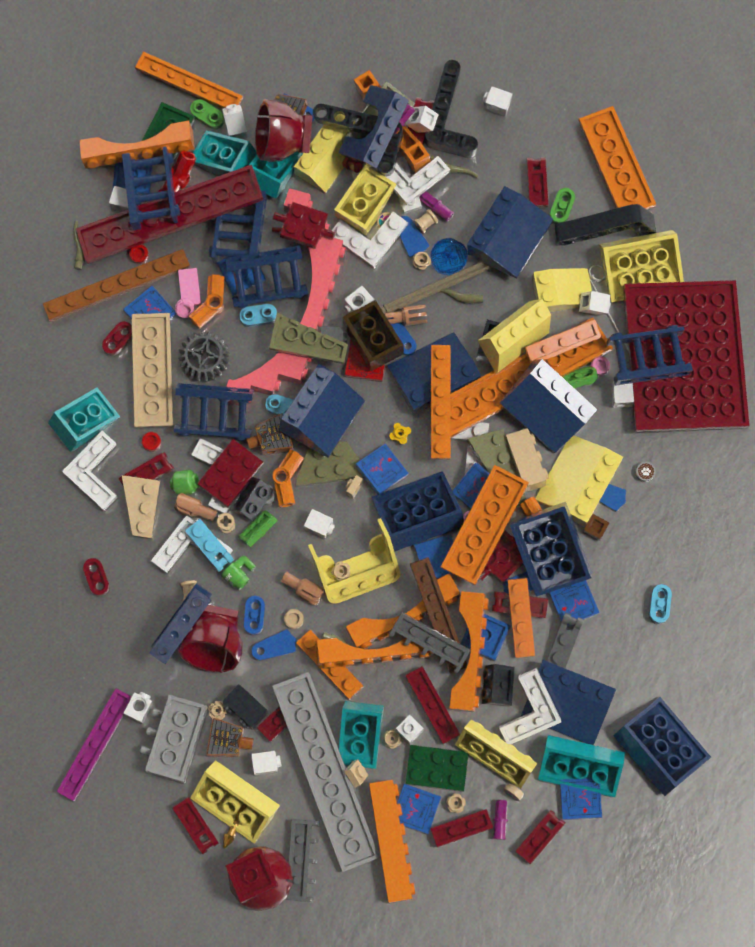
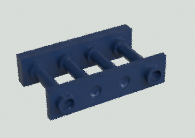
M163 147L164 156L137 161L132 159L130 153L122 154L130 224L133 230L141 229L140 222H143L145 219L171 215L174 223H178L177 216H180V208L178 204L176 205L171 170V164H174L172 153L168 152L167 147ZM165 164L166 173L140 178L134 174L137 168ZM167 181V191L143 195L137 194L136 188L139 185ZM169 198L170 208L147 212L139 211L138 205H141L142 202Z
M261 191L264 200L249 205L256 208L255 214H252V216L224 214L217 217L213 246L209 247V257L212 258L213 264H217L218 256L236 257L260 252L267 204L266 191ZM223 221L251 223L253 231L249 233L222 231ZM221 238L245 240L251 243L247 251L219 248Z
M300 245L225 258L227 272L231 271L234 273L238 295L232 297L234 307L244 308L249 304L288 297L301 298L308 294L306 284L301 285L297 265V261L302 259ZM287 261L290 263L293 286L282 288L278 265L280 262ZM261 266H271L275 290L263 291L260 273ZM250 268L253 272L256 293L245 295L241 271Z
M672 325L662 330L622 335V333L612 334L606 343L607 346L615 345L620 370L613 378L614 385L688 376L693 370L692 364H685L683 361L678 336H681L684 332V327ZM670 337L675 359V363L672 366L664 364L660 338ZM652 340L657 364L655 368L648 369L646 367L641 341ZM633 342L638 365L637 371H629L627 369L622 344Z
M177 384L175 395L182 398L181 424H175L174 432L182 436L202 434L235 437L237 440L250 438L252 429H245L247 403L253 400L254 389ZM191 397H199L201 400L200 425L188 424L189 399ZM211 398H216L220 401L219 427L207 426L208 402ZM230 400H237L239 402L238 428L226 427L227 405Z
M196 583L155 639L149 653L166 664L211 602L210 597L212 593Z

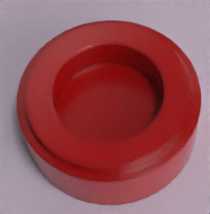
M141 244L130 249V258L134 263L143 264L147 261L149 253L144 245Z
M148 432L142 437V445L149 452L157 451L161 446V438L155 432Z

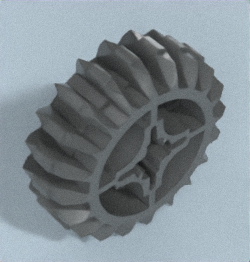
M200 331L201 336L193 333V339L187 336L188 343L182 342L183 348L179 349L181 355L178 359L182 361L180 367L185 368V374L190 373L191 379L197 375V381L204 377L205 382H207L209 376H211L212 380H215L214 374L221 376L220 369H227L224 364H229V359L226 357H229L230 353L226 351L228 346L223 345L224 339L218 340V334L211 337L212 334L208 331L207 336H204V332ZM203 344L201 348L193 349L195 346ZM210 344L218 349L219 356L210 352ZM206 352L207 357H205L206 359H203L202 362L201 355L203 356V354H205ZM189 357H193L194 360L198 361V368L189 362ZM208 364H215L211 368L205 369Z

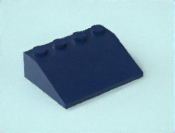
M504 186L467 243V255L517 279L552 224L553 218L522 194Z
M454 332L387 365L413 415L429 408L431 405V345H450V394L481 378V374L473 359Z
M543 359L534 360L500 401V404L510 414L528 428L553 453H556L575 435L597 410Z
M318 364L281 418L279 431L329 458L364 405L365 400L335 372Z
M443 471L371 497L378 517L382 519L390 536L394 552L461 528L464 523L462 510Z
M566 502L546 508L510 524L536 597L591 579L592 571Z
M543 660L538 672L561 718V723L549 727V729L583 743L594 745L616 689ZM528 698L520 717L534 711Z
M661 697L613 735L664 796L711 758Z

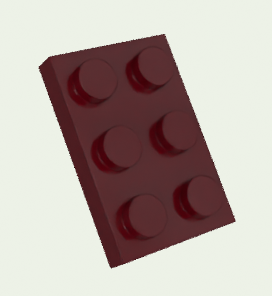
M233 439L197 484L226 507H229L264 462Z

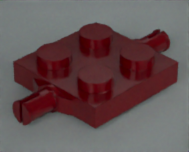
M292 202L290 210L286 215L276 212L273 215V220L283 223L280 238L316 249L318 241L322 236L331 239L335 237L336 232L325 229L328 213Z
M504 530L480 576L481 581L489 574H492L503 584L524 564L515 538L506 530Z

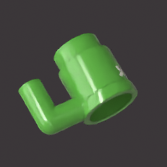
M241 556L236 562L230 564L221 575L239 591L250 580L241 567L245 565L250 571L256 567L246 556Z

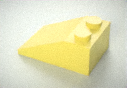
M364 165L334 209L335 217L342 219L366 236L377 221L397 184L369 166Z
M587 268L548 269L533 272L532 282L536 300L543 299L549 312L579 308L581 293L592 291Z

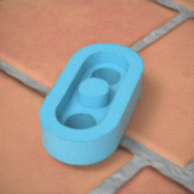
M271 304L245 307L240 312V321L246 327L271 324L275 322L277 310ZM269 310L271 314L265 315L264 312ZM250 313L252 317L246 318V314Z
M276 394L270 395L266 399V409L270 414L277 416L283 413L284 415L294 399ZM273 401H277L278 405L272 406L271 403Z
M657 585L651 594L649 615L651 620L657 624L664 623L670 615L672 592L667 585ZM658 593H664L665 597L659 598ZM656 612H662V617H657Z

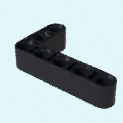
M448 60L444 65L432 108L438 114L437 119H441L443 122L435 123L433 131L426 132L425 144L430 149L472 158L477 154V139L470 135L445 129L461 69L458 61ZM449 69H455L456 72H455V73H450V72H448V70H449ZM449 85L452 88L450 90H446L443 87ZM445 102L447 106L442 107L439 103ZM433 135L437 136L438 139L430 140L429 137ZM453 140L456 144L449 145L447 141ZM469 144L472 145L474 148L469 150L466 149L465 146Z
M317 104L313 108V115L317 123L367 135L373 130L371 126L378 119V116L327 104ZM320 110L327 112L326 116L322 118L318 117L317 113ZM339 114L345 116L341 122L335 120V117ZM360 118L363 120V123L360 126H355L353 124L355 119ZM400 122L397 125L400 129L399 132L392 135L388 144L394 145L395 150L393 152L385 150L377 167L378 172L385 177L391 176L395 170L403 137V127ZM389 163L391 167L389 170L384 171L381 169V165Z
M639 204L623 206L562 222L554 226L556 242L559 246L570 245L631 229L639 236L656 233L654 214Z

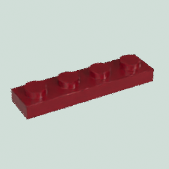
M423 666L405 675L442 744L444 745L460 736L457 727Z

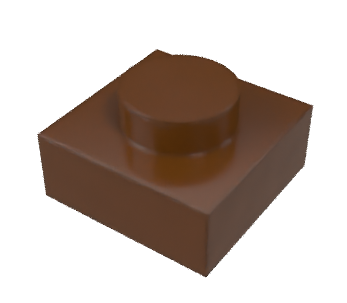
M592 514L583 532L601 540L609 522Z

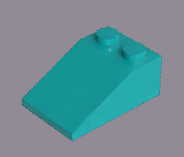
M208 130L205 131L193 152L196 157L194 165L217 176L249 166L257 155L256 149L250 141Z
M294 152L284 160L274 162L260 160L256 155L249 165L252 164L260 190L266 191V194L276 199L294 173V166L303 153Z
M98 387L55 411L48 424L69 451L72 452L119 419L120 415Z
M345 701L342 708L339 752L344 765H350L358 759L365 768H377L384 711L383 705Z

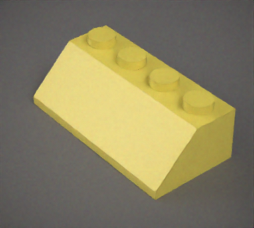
M339 114L335 117V120L341 122L345 116ZM323 125L310 143V152L303 153L295 164V175L326 194L344 168L342 162L345 156L338 152L343 144L342 139L349 130Z
M543 299L527 302L478 340L495 373L500 372L525 352L524 347L538 342L549 333L551 314Z
M470 720L455 744L520 789L537 765L530 756L522 754L513 745L507 744L498 735L489 732L480 723Z
M216 760L204 772L190 798L228 826H234L238 833L254 844L280 806ZM245 803L247 804V806L239 814L240 822L238 826H235L233 824V820H235L234 818L236 817L238 810Z

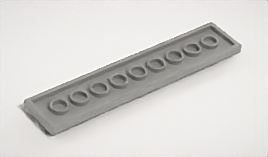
M308 672L273 685L274 693L342 872L380 858L351 781L344 772L346 770L310 673Z

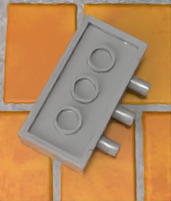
M168 695L164 711L153 709L152 716L161 718L158 730L148 727L146 735L155 737L153 747L151 749L142 746L140 754L149 756L145 769L147 773L185 784L208 711L207 705Z

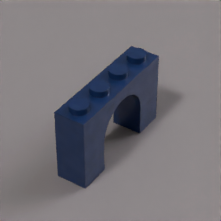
M370 85L363 102L378 110L376 125L370 134L363 139L346 136L338 153L352 161L377 169L409 100L397 92Z

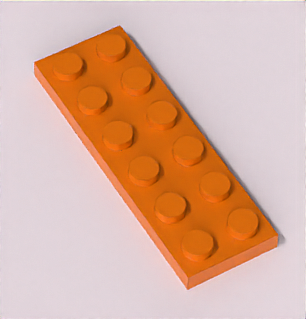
M614 106L579 118V124L616 208L632 204H639L645 209L655 207L654 197Z
M494 465L441 568L476 585L529 482Z

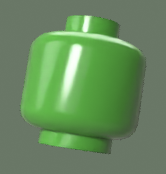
M192 470L176 471L172 479H170V488L177 495L181 493L185 495L194 494L196 489L199 488L197 484L199 477Z

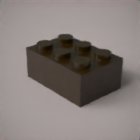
M376 300L342 317L345 331L370 371L404 355L402 341Z

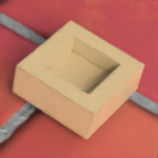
M356 475L354 479L348 481L345 487L348 497L354 499L363 484L361 477Z
M358 759L353 761L344 771L354 787L360 786L368 777L365 768Z

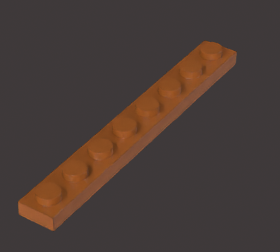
M181 249L44 302L43 306L49 321L52 322L178 273V270L188 269L190 264L184 250Z

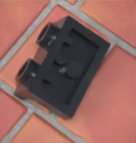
M252 477L232 502L229 509L254 521L273 492V488L261 479Z
M499 664L485 666L483 671L484 683L481 691L482 704L512 706L515 667Z

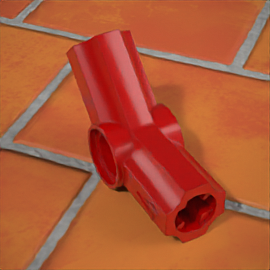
M181 151L175 166L171 168L174 192L183 190L191 179L189 174L195 164L196 157L190 151ZM167 181L164 182L158 192L168 190Z

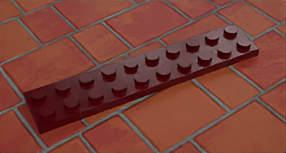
M252 164L174 192L176 205L178 204L180 208V216H177L178 223H174L171 215L145 219L143 222H140L141 229L133 230L130 224L128 209L76 228L87 264L264 200ZM169 198L141 204L138 206L139 211L147 212L170 208Z

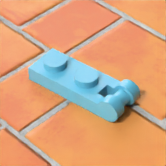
M201 519L185 530L218 572L224 569L223 566L225 564H230L234 561L230 553ZM221 553L223 557L220 560H216L215 557Z

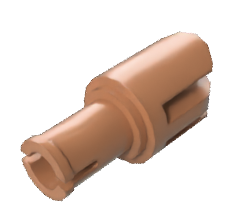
M425 304L403 307L399 312L385 313L387 318L393 317V319H388L390 324L403 323L405 326L428 323L427 319L409 321V318L427 316L426 312L408 313V310L426 308Z
M183 493L177 496L174 505L176 511L192 518L200 516L211 522L214 521L217 510L201 505V500Z
M288 571L281 580V583L293 588L297 596L313 605L319 603L324 591L319 585L306 578L300 580Z

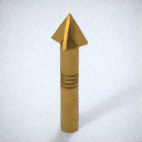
M244 803V804L241 806V808L238 810V812H237V814H236V817H235L236 819L233 820V821H234L233 824H234L235 826H238V824H239V822H240V821H239V814H240V813L246 808V806H247V804H245V803ZM230 826L227 834H224L223 849L234 840L236 833L234 826Z

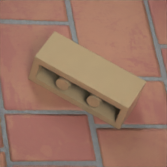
M527 428L507 434L506 439L518 475L529 482L525 492L546 486L548 473L546 468L542 469L540 463L542 462L540 452L535 450L534 445L536 441L533 433L530 434Z

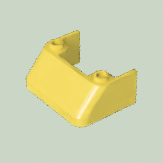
M381 518L377 519L381 534L370 540L369 547L371 551L342 561L350 566L351 572L350 576L342 581L335 579V576L332 575V568L335 566L332 557L327 555L317 557L312 544L308 545L329 602L334 604L391 584L399 579L400 569L390 536Z

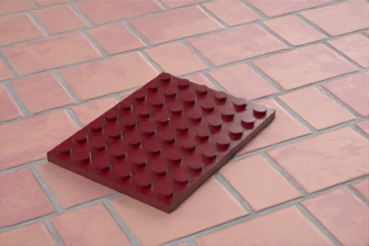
M736 280L624 284L627 334L662 330L672 325L684 327V332L681 336H678L682 359L685 364L691 363L693 369L688 376L633 383L635 432L748 428L750 424ZM670 337L660 338L664 364L672 366L675 363L671 339ZM652 340L641 341L646 367L648 369L655 368L657 364ZM631 342L628 343L630 371H637L638 365L634 344Z

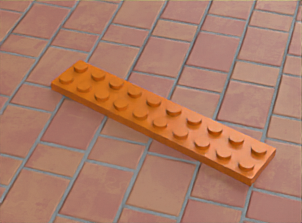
M592 317V318L586 320L585 322H588V321H590V320H593L594 317ZM597 324L601 335L600 338L544 361L561 377H564L612 351L613 347L611 345L607 346L606 342L608 339ZM526 353L516 358L500 372L495 373V371H492L450 394L451 438L505 409L500 404V401L530 366Z

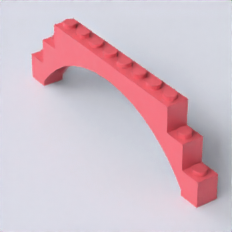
M289 188L284 203V212H289L292 202L310 208L313 207L311 194ZM326 221L325 229L329 230L330 224H327ZM324 236L318 241L316 249L308 247L312 264V284L308 305L300 323L316 329V331H318V327L323 326L325 317L322 314L324 310L328 309L330 299L327 298L329 292L333 293L335 282H333L334 275L338 276L341 266L338 264L339 259L344 257L346 247H343V240ZM278 352L266 364L250 374L236 380L229 379L227 387L249 388L263 394L274 395L275 391H279L281 380L301 385L302 379L306 380L308 369H306L308 362L311 363L312 358ZM237 400L228 401V403L239 406Z

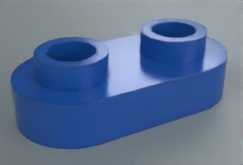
M259 596L249 597L245 604L244 628L250 635L259 634L264 626L265 603ZM255 603L259 605V608L256 610L252 608V605ZM253 622L257 623V628L255 629L250 627Z

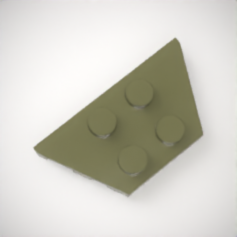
M347 441L339 442L329 458L308 447L296 481V487L354 479L356 475L364 478L355 467V464L360 459Z

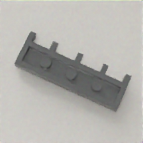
M401 612L389 634L391 638L395 635V632L406 637L407 639L404 643L406 646L409 645L410 641H413L424 647L421 653L424 656L428 650L440 656L441 659L438 663L440 665L445 660L456 665L454 669L456 674H458L470 653V649L404 612Z
M292 819L289 864L292 870L293 881H287L293 883L286 900L314 902L313 897H306L307 883L315 884V879H308L309 863L317 864V859H309L310 843L318 844V839H311L312 825L319 826L320 821Z

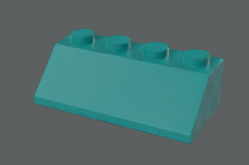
M548 735L538 780L558 785L561 783L615 797L624 766L625 752ZM592 778L596 783L600 784V789L560 780Z

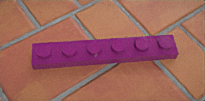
M115 688L58 788L57 792L75 802L122 720L124 711L132 698L130 695Z

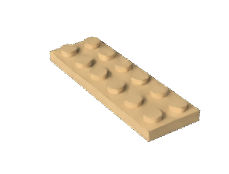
M170 313L132 314L134 427H173Z

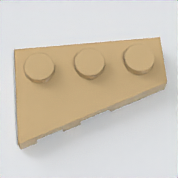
M122 475L132 535L152 538L160 481Z

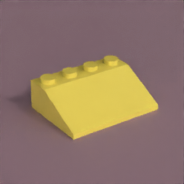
M673 230L599 244L611 303L624 300V284L684 282L677 233Z
M573 435L566 442L548 474L546 486L541 487L536 496L537 502L548 508L566 502L572 520L586 527L623 457L608 448Z

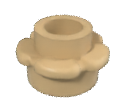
M418 252L413 256V265L420 270L426 269L431 264V259L426 252Z
M342 561L335 563V566L332 568V575L339 581L347 579L351 574L350 566Z
M215 701V703L209 705L210 718L222 720L225 717L227 711L224 709L225 705H223V702Z
M396 729L387 730L383 735L384 745L389 746L391 749L397 748L398 744L402 742V737Z
M453 794L447 798V808L452 813H460L464 810L463 807L466 805V801L460 794Z

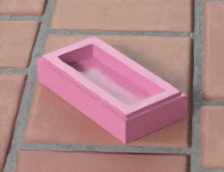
M197 268L178 270L181 299H190L194 306H200L201 298Z

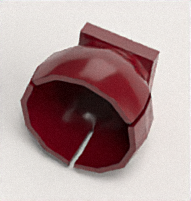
M276 100L264 101L259 108L258 115L268 116H257L255 128V147L258 158L274 162L282 161L294 152L309 153L313 116L297 114L289 105Z
M208 605L179 645V653L182 659L193 667L208 672L222 673L234 670L240 661L243 649V642L238 633L239 611Z
M266 846L246 849L232 863L225 865L228 871L230 891L243 907L254 911L276 908L288 897L293 883L286 881V879L293 881L290 864L279 851Z

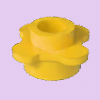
M395 423L393 432L389 434L390 439L400 444H406L407 437L411 434V428Z

